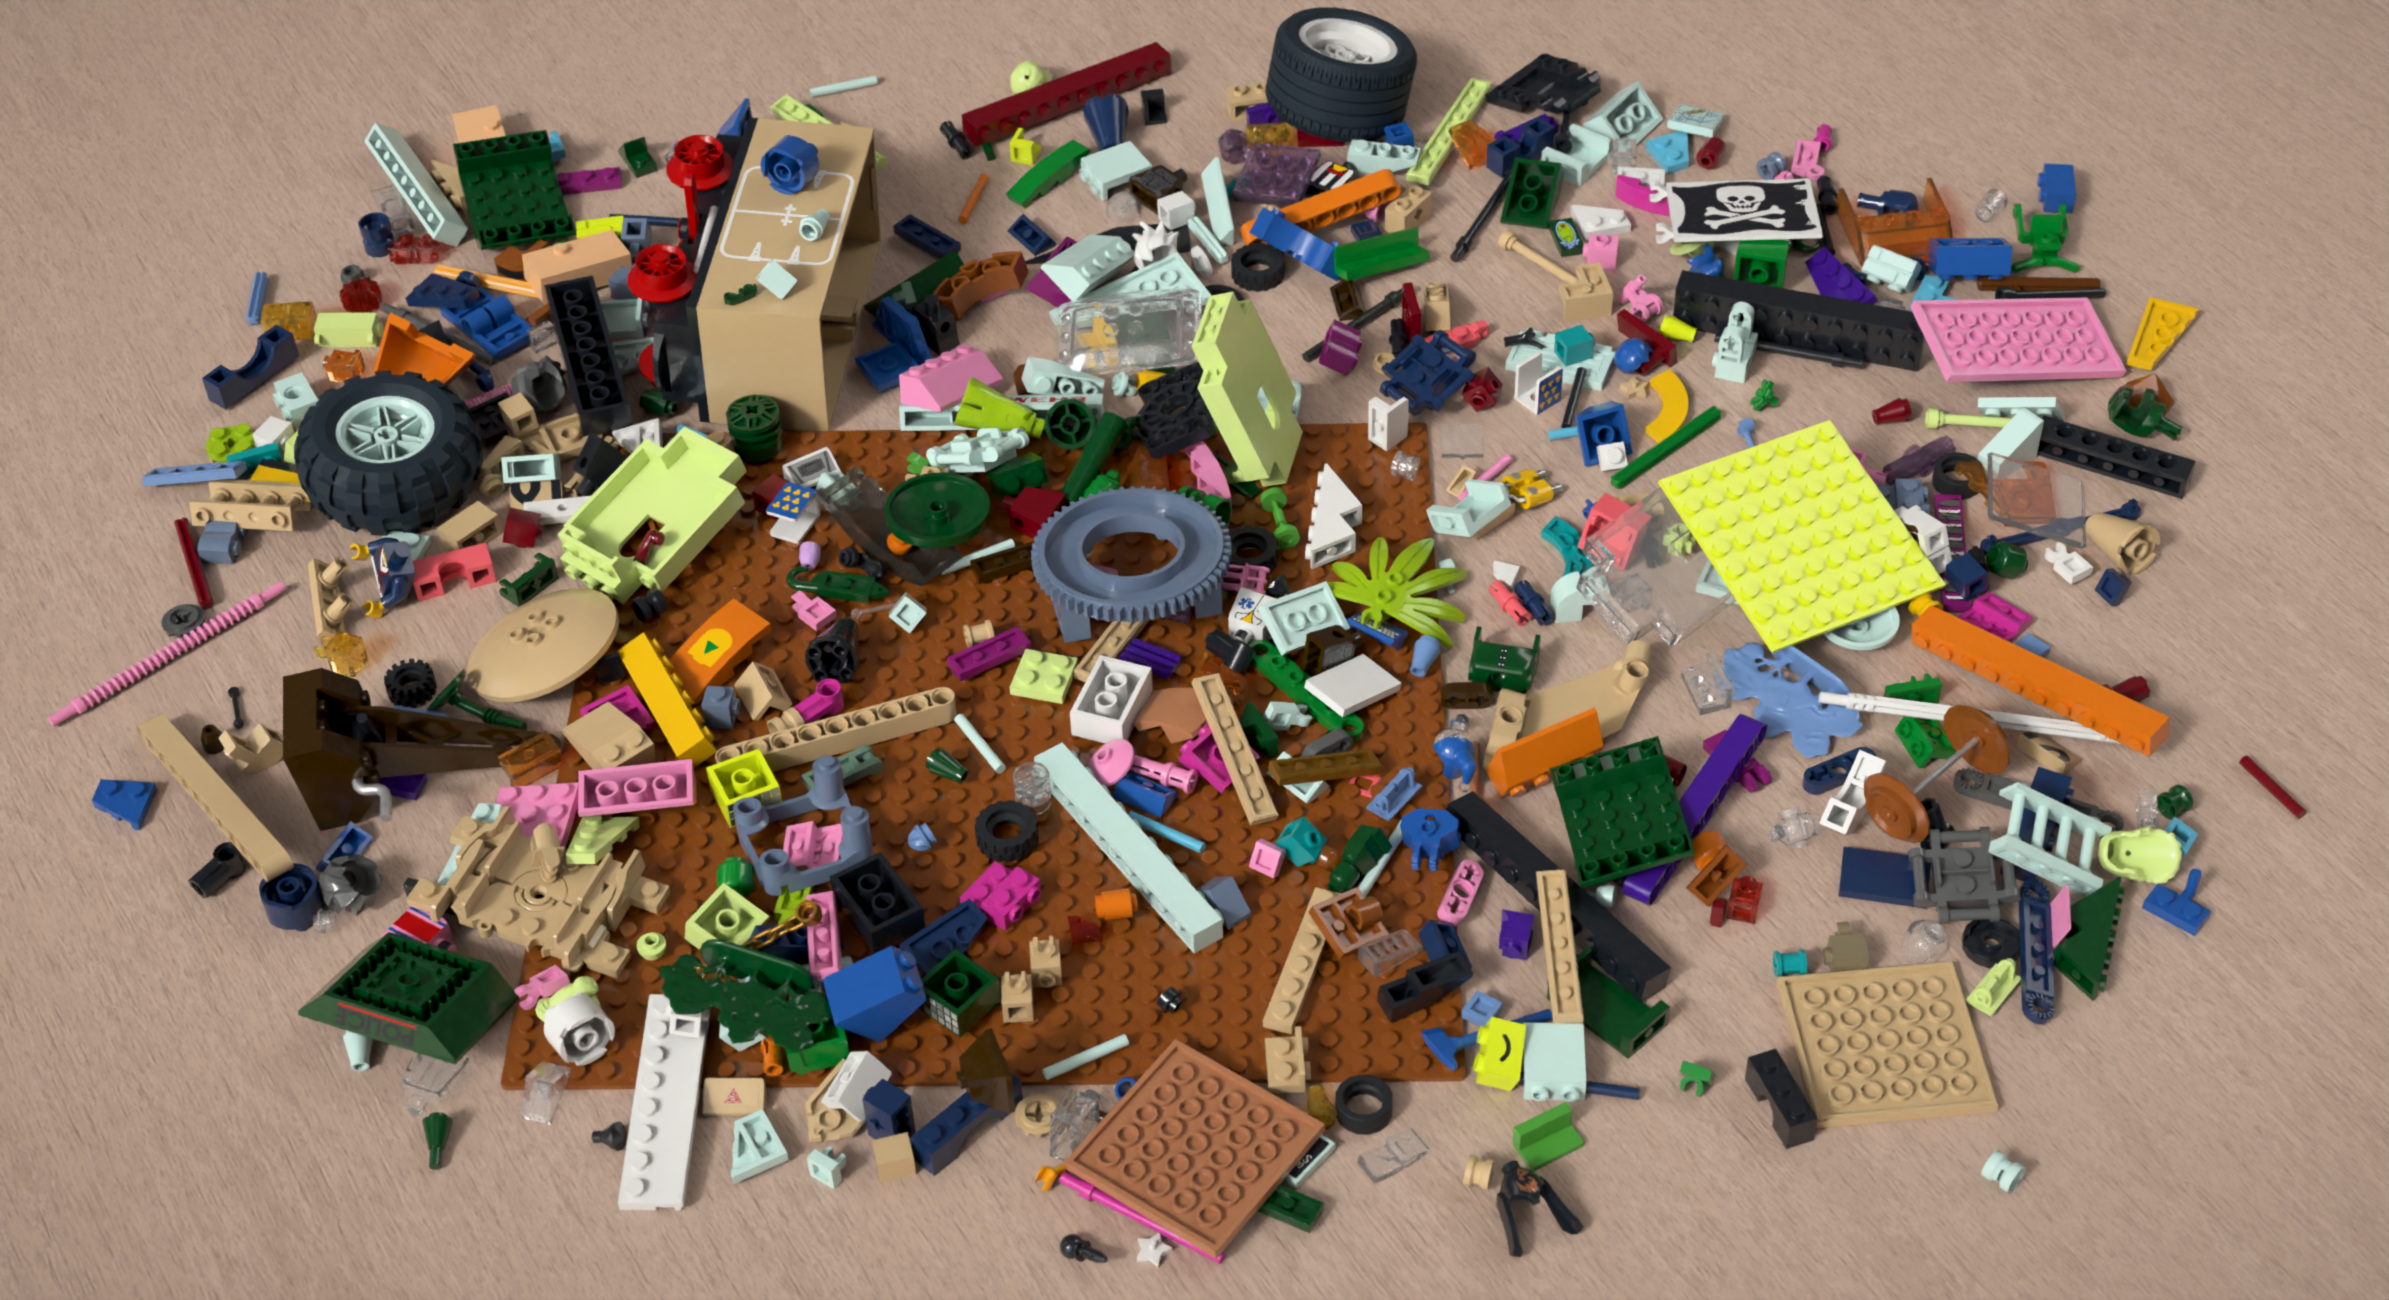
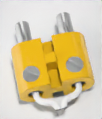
M1525 469L1504 476L1501 480V483L1507 489L1508 497L1514 499L1523 509H1529L1550 502L1554 494L1560 493L1563 490L1561 484L1558 483L1550 486L1543 479L1546 477V471L1543 469L1535 472L1532 469Z

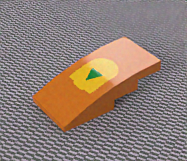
M733 598L687 639L669 661L674 667L671 670L672 674L676 673L684 684L681 690L688 692L694 701L693 705H696L704 698L707 686H721L734 676L733 668L753 653L752 645L772 631L771 624Z

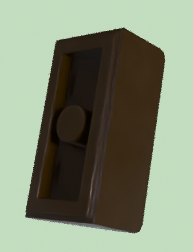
M1342 280L1330 287L1340 321L1354 320L1366 312L1359 286L1354 280Z

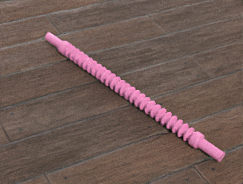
M279 582L260 594L254 593L250 595L248 601L242 600V604L237 603L236 608L230 607L229 612L223 611V616L217 615L216 620L210 619L209 624L204 622L202 628L197 626V631L190 630V635L184 634L183 639L177 638L176 643L170 642V647L165 645L163 651L158 649L156 655L151 653L149 659L144 657V662L137 661V666L130 665V670L124 669L123 674L117 673L116 678L110 677L109 682L103 681V686L96 685V690L90 689V693H83L82 698L79 696L71 700L70 705L47 717L48 721L54 727L76 713H84L87 711L88 706H94V702L100 703L101 698L107 699L108 694L114 695L115 690L121 691V686L126 688L128 682L133 684L135 678L140 680L142 674L144 676L148 675L147 671L154 672V667L160 668L161 663L167 664L168 659L174 660L175 655L181 656V651L187 652V648H194L195 643L200 645L202 639L207 641V636L213 637L214 632L220 633L221 628L227 629V624L233 625V621L239 622L241 616L246 618V613L252 614L254 609L259 610L263 608L265 602L286 591L285 586L282 582Z

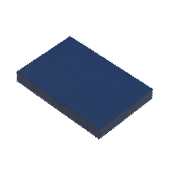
M1843 847L1839 897L1917 907L1913 903L1915 884L1912 862L1909 861L1908 855ZM1924 863L1927 892H1929L1931 863Z

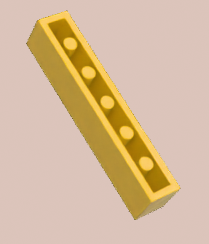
M643 632L619 649L617 652L620 653L623 663L676 756L680 760L692 759L693 767L695 768L715 754L717 750L712 743L715 737L707 726H702V723L705 721L703 716L696 708L693 709L691 707L694 701L686 690H681L684 684L676 673L672 674L671 670L674 667L665 655L662 657L661 653L664 652V649L655 638L650 640Z

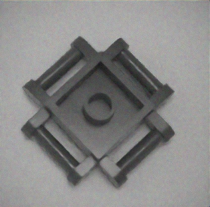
M1980 827L1979 830L1939 832V829H1930V849L1925 850L1924 848L1916 847L1908 851L1909 861L1912 862L1915 884L1913 903L1917 907H1936L1939 925L1949 924V921L1989 919L1990 922H2000L1998 904L2016 903L2021 900L2020 889L2016 886L2014 864L1989 853V827ZM1980 841L1981 847L1941 849L1940 843ZM2001 859L2005 886L2003 891H1996L1993 860ZM1924 863H1931L1934 894L1927 892Z

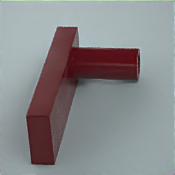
M1623 309L1617 313L1618 331L1629 339L1639 338L1645 341L1654 351L1653 353H1648L1650 361L1642 363L1636 370L1639 375L1644 376L1661 362L1670 368L1677 363V348L1674 343L1627 310Z

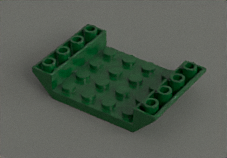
M546 130L453 144L459 181L478 249L486 250L576 235L572 216L568 215L553 165L551 144Z
M1658 736L1549 768L1576 862L1575 866L1581 888L1695 855Z

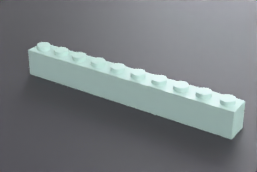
M1060 743L1034 757L1036 777L1194 954L1223 938L1224 919L1219 910L1213 909L1207 903L1204 894L1200 890L1197 891L1191 885L1189 878L1184 872L1180 873L1177 870L1170 856L1164 855L1158 849L1156 841L1142 831L1136 819L1132 820L1129 817L1122 803L1116 802L1111 797L1108 788L1104 784L1101 785L1095 779L1089 767L1085 768L1081 764L1073 750L1070 751L1063 743Z

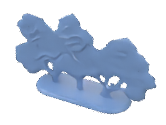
M1756 642L1746 643L1740 649L1727 648L1726 653L1723 654L1725 663L1718 668L1720 696L1735 700L1757 697L1760 704L1754 708V715L1758 721L1768 725L1765 737H1776L1784 731H1791L1792 746L1805 757L1812 758L1816 755L1822 756L1828 753L1831 743L1830 736L1851 737L1863 726L1859 721L1860 715L1858 710L1846 709V706L1828 704L1826 709L1821 708L1823 703H1819V695L1812 694L1807 686V682L1821 692L1847 695L1850 690L1835 674L1794 646L1772 653L1776 659L1765 658L1762 646ZM1757 658H1760V659L1763 660V661L1760 662V663H1756V662H1755V660H1756ZM1768 664L1770 667L1775 665V668L1767 672L1758 670L1759 666ZM1785 666L1801 677L1798 682L1786 680L1782 675V667ZM1778 671V677H1774L1773 672Z

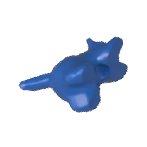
M1709 244L1704 245V254L1696 255L1694 258L1687 260V263L1692 265L1689 270L1691 272L1725 278L1722 272L1724 269L1720 258L1715 257Z

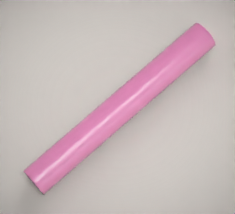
M1505 454L1476 480L1491 481L1513 461L1511 455ZM1467 488L1458 495L1459 501L1468 496Z

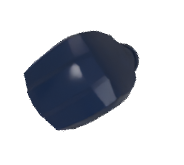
M1890 190L1884 191L1880 197L1860 192L1858 196L1857 207L1876 210L1880 219H1885L1887 213H1889L1896 220L1900 211H1903L1906 216V230L1913 228L1917 223L1919 205L1917 197L1912 192Z

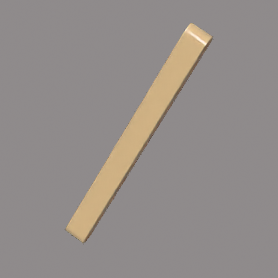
M163 713L136 726L145 745L266 882L294 868L292 860L283 846Z

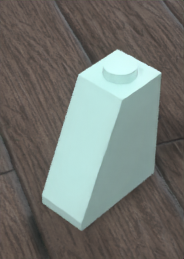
M2026 408L2021 409L1978 454L1977 460L1981 462L1984 468L1983 479L1996 486L2035 460L2044 420Z

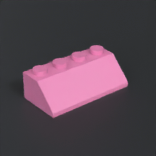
M967 344L958 345L957 349L943 352L941 356L935 359H928L924 364L912 366L908 371L899 374L901 403L942 412L962 402L971 377L976 378L991 388L1003 383V378L982 350L974 349L971 345Z
M692 759L579 771V817L687 806L697 803L696 777Z

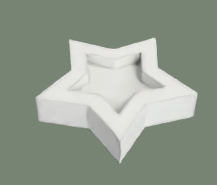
M1157 1233L1150 1239L1138 1238L1141 1250L1137 1256V1262L1150 1261L1159 1268L1161 1258L1172 1252V1247L1161 1241L1160 1233Z

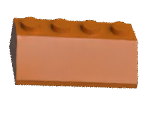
M1595 707L1498 748L1485 771L1501 799L1509 795L1512 798L1517 797L1534 784L1536 787L1546 784L1551 780L1549 768L1599 754L1604 746L1598 713Z

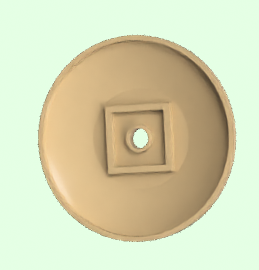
M566 589L535 598L502 617L481 637L468 660V680L478 695L495 702L525 701L553 692L581 676L604 655L613 642L618 630V611L608 596L592 589Z

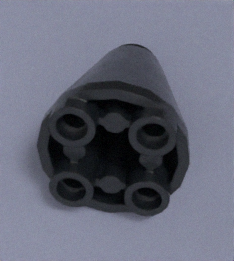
M842 618L836 621L810 642L805 653V663L816 682L831 678L839 683H843L853 679L859 666V629L853 619Z

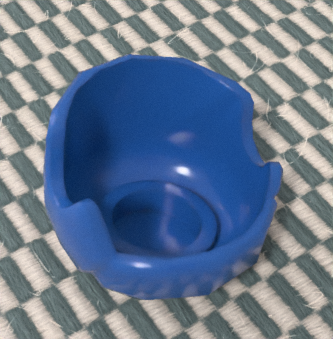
M1639 338L1626 339L1617 347L1614 362L1621 372L1632 373L1642 363L1649 362L1648 353H1653L1654 351L1645 341Z

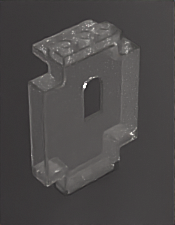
M1661 487L1586 539L1582 552L1594 566L1580 575L1576 589L1628 644L1634 640H1639L1652 629H1655L1673 648L1737 600L1704 551L1688 562L1672 545V543L1690 530Z

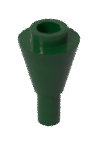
M434 1112L422 1120L430 1151L429 1168L438 1170L442 1168V1151L445 1148L453 1120L447 1117L445 1113Z

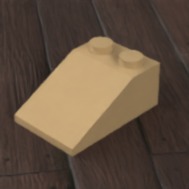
M609 702L561 729L564 736L592 769L650 764L656 761L654 743L637 723Z

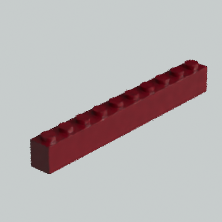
M1154 42L962 114L963 134L978 147L986 142L1015 133L1018 128L1026 129L1084 107L1086 102L1099 95V98L1107 97L1106 94H1118L1171 74V54L1158 42Z

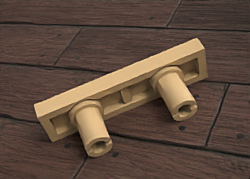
M335 557L330 565L313 558L307 565L317 637L340 646L346 640L343 616L354 605V599L348 594L345 596V593H339L338 580L349 569V564L344 559L340 561V557Z

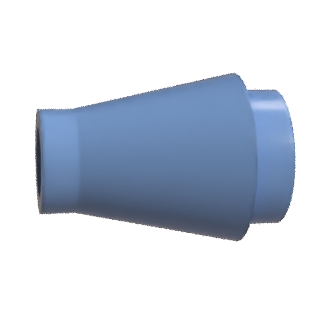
M1424 635L1415 642L1410 672L1413 675L1424 677L1427 670L1440 654V642L1436 638Z

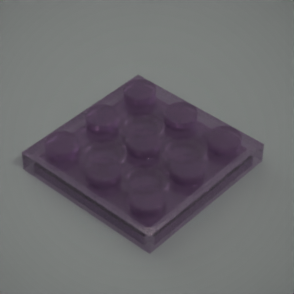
M1254 143L1232 192L1233 201L1290 206L1303 201L1321 158L1320 149Z

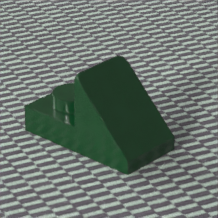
M645 137L626 142L619 148L620 156L636 178L658 171L656 162L647 150Z
M1252 702L1246 703L1239 722L1248 743H1254L1257 750L1262 751L1269 760L1279 756L1277 734Z

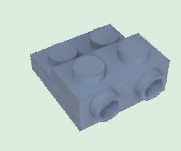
M1895 478L1894 486L1876 485L1893 510L1901 506L1909 509L1917 505L1921 508V511L1930 515V505L1924 504L1928 499V487L1922 486V479Z

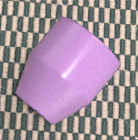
M804 542L800 545L799 560L801 566L808 567V571L814 570L820 561L821 547L819 544Z

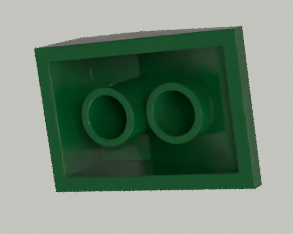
M1515 157L1500 223L1547 229L1548 221L1551 220L1559 199L1564 178L1561 163Z

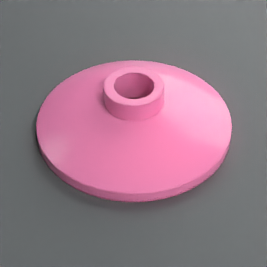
M1115 739L1107 742L1094 753L1087 767L1091 769L1095 779L1101 785L1111 786L1121 780L1131 768L1135 757L1134 748L1124 739Z

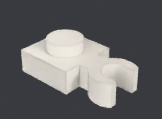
M2056 543L2055 552L2050 548H2046L2045 559L2054 563L2053 569L2071 585L2092 574L2093 566L2075 551L2068 554L2065 545L2062 543Z

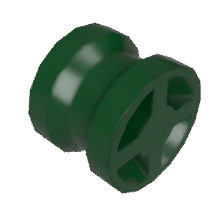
M2177 784L2172 786L2168 792L2159 794L2156 797V805L2165 818L2172 820L2174 816L2177 818L2181 812H2187L2193 807V798L2184 786Z

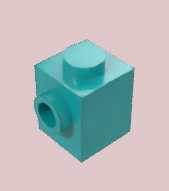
M1582 324L1555 333L1554 352L1565 366L1592 358L1595 340L1593 335L1588 333Z
M1303 816L1285 826L1275 845L1285 849V855L1297 867H1300L1309 862L1312 864L1323 854L1321 849L1327 839Z

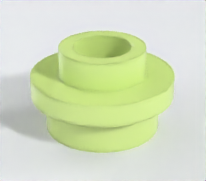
M655 932L644 934L637 941L638 953L647 960L659 959L664 954L667 946L664 936Z

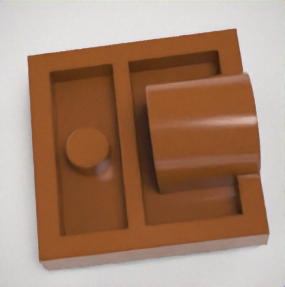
M1358 887L1318 903L1308 911L1339 960L1385 940L1389 935L1381 923L1383 911L1380 903L1374 897L1365 898Z

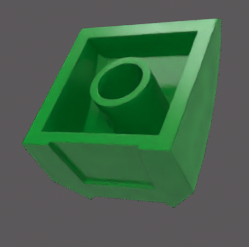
M833 1016L829 1022L808 1025V1028L813 1033V1045L804 1047L803 1050L798 1052L785 1049L790 1071L801 1075L837 1066L843 1058L847 1059L849 1056L845 1031L835 1026Z

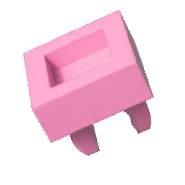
M1264 839L1256 841L1249 867L1275 878L1279 876L1286 850Z

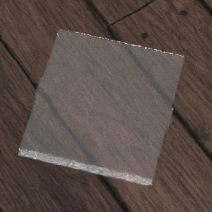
M1994 452L1988 453L1989 519L2080 549L2086 547L2085 489L2082 481Z

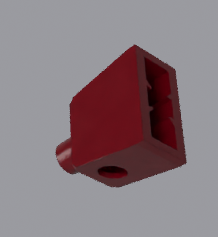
M1025 487L1017 498L1005 495L1001 502V510L1009 512L1012 529L1032 539L1038 536L1037 531L1042 529V524L1048 523V517H1054L1055 511L1061 512L1062 506L1067 507L1066 493L1034 487Z

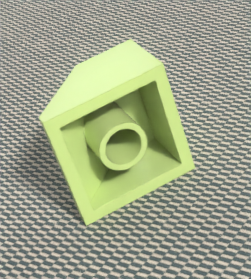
M723 883L686 922L685 939L699 950L702 943L711 939L725 940L742 945L749 940L755 926L764 925L769 919V915Z

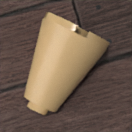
M2101 512L2093 514L2086 521V534L2122 572L2129 574V572L2140 573L2154 560L2156 553L2153 551L2156 544L2160 545V535L2153 526Z

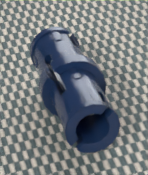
M1524 580V583L1519 581L1515 585L1514 591L1523 601L1524 608L1535 617L1539 625H1548L1553 620V614L1544 604V598L1541 594L1534 591L1527 580Z

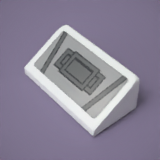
M828 447L786 463L782 467L784 479L808 488L817 485L821 473H841Z

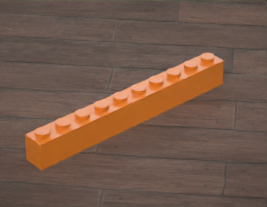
M1932 605L1912 623V643L1919 648L1957 664L1967 671L1982 676L1990 682L2007 688L2013 693H2017L2038 705L2057 712L2061 716L2080 723L2084 727L2105 735L2107 738L2130 747L2134 751L2150 757L2169 737L2170 717Z

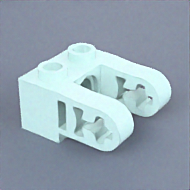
M1746 302L1735 303L1732 307L1728 326L1724 329L1719 341V352H1715L1713 356L1712 366L1716 367L1715 378L1743 384L1746 380L1756 353L1758 333L1752 332L1754 309ZM1740 313H1743V321H1739Z

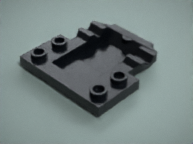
M1541 54L1487 93L1486 101L1487 103L1521 113L1529 107L1559 115L1566 111L1574 112L1579 107L1587 105L1591 98L1601 92V78L1598 71L1594 70L1589 74L1586 68L1581 67L1579 69V65L1576 62L1554 57L1550 54Z

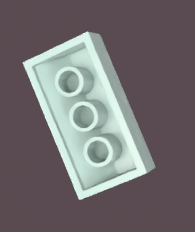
M1090 234L1044 263L1040 268L1074 303L1120 273L1134 257L1135 252L1121 237Z

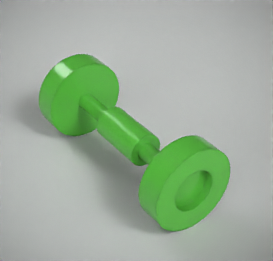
M1269 488L1260 496L1262 508L1265 511L1273 512L1278 527L1273 532V535L1277 539L1278 548H1292L1299 542L1300 535L1295 526L1289 525L1286 522L1282 510L1287 503L1285 492L1281 488Z

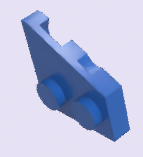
M101 779L92 802L98 810L110 813L113 818L119 821L123 819L131 823L133 829L140 830L157 792L155 783Z

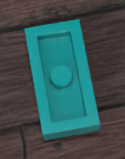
M277 442L226 456L228 462H246L248 470L239 477L253 474L262 458L283 462Z

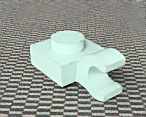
M1270 701L1263 715L1273 730H1289L1291 725L1307 727L1312 720V716L1305 715L1308 709L1306 705H1296L1289 702Z

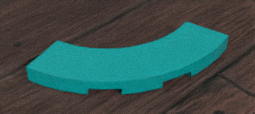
M1555 516L1541 530V538L1550 542L1562 555L1565 563L1563 576L1579 571L1581 579L1591 578L1592 556L1578 548L1581 539L1579 532L1570 524Z

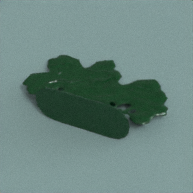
M711 939L702 943L700 948L701 958L708 966L702 965L701 960L695 955L686 953L678 956L674 964L662 965L660 967L661 971L659 974L665 980L661 989L664 996L670 1000V1006L675 1014H698L714 1006L719 1008L721 1013L718 1020L723 1027L729 1029L728 1036L732 1044L753 1041L760 1032L767 1031L776 1045L792 1052H798L803 1050L804 1047L814 1044L813 1033L808 1028V1025L829 1022L832 1017L829 1001L824 992L814 991L807 993L813 986V978L804 967L795 962L725 940ZM697 968H703V969H704V970H703L702 972H700V973H696V972H695ZM710 971L713 974L716 971L720 972L714 979L708 981L702 979V976ZM723 975L727 980L725 983L720 980ZM729 976L739 979L751 976L749 982L739 983L733 981ZM786 994L791 995L790 1001L785 1000Z

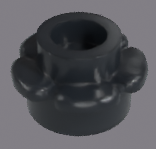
M1171 986L1160 996L1156 1004L1162 1009V1013L1171 1012L1173 1014L1180 1008L1184 1002L1181 998L1182 990L1177 991Z

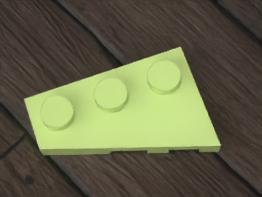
M601 815L582 817L566 852L567 864H596L607 852L613 850V843L624 841L629 830L636 831L640 827L639 817H602Z

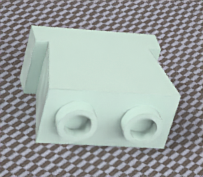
M559 453L501 457L504 483L561 478Z

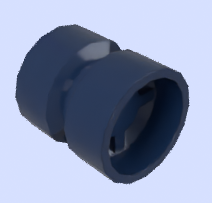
M374 212L360 218L358 225L367 255L379 258L391 254L396 245L389 217L384 213Z

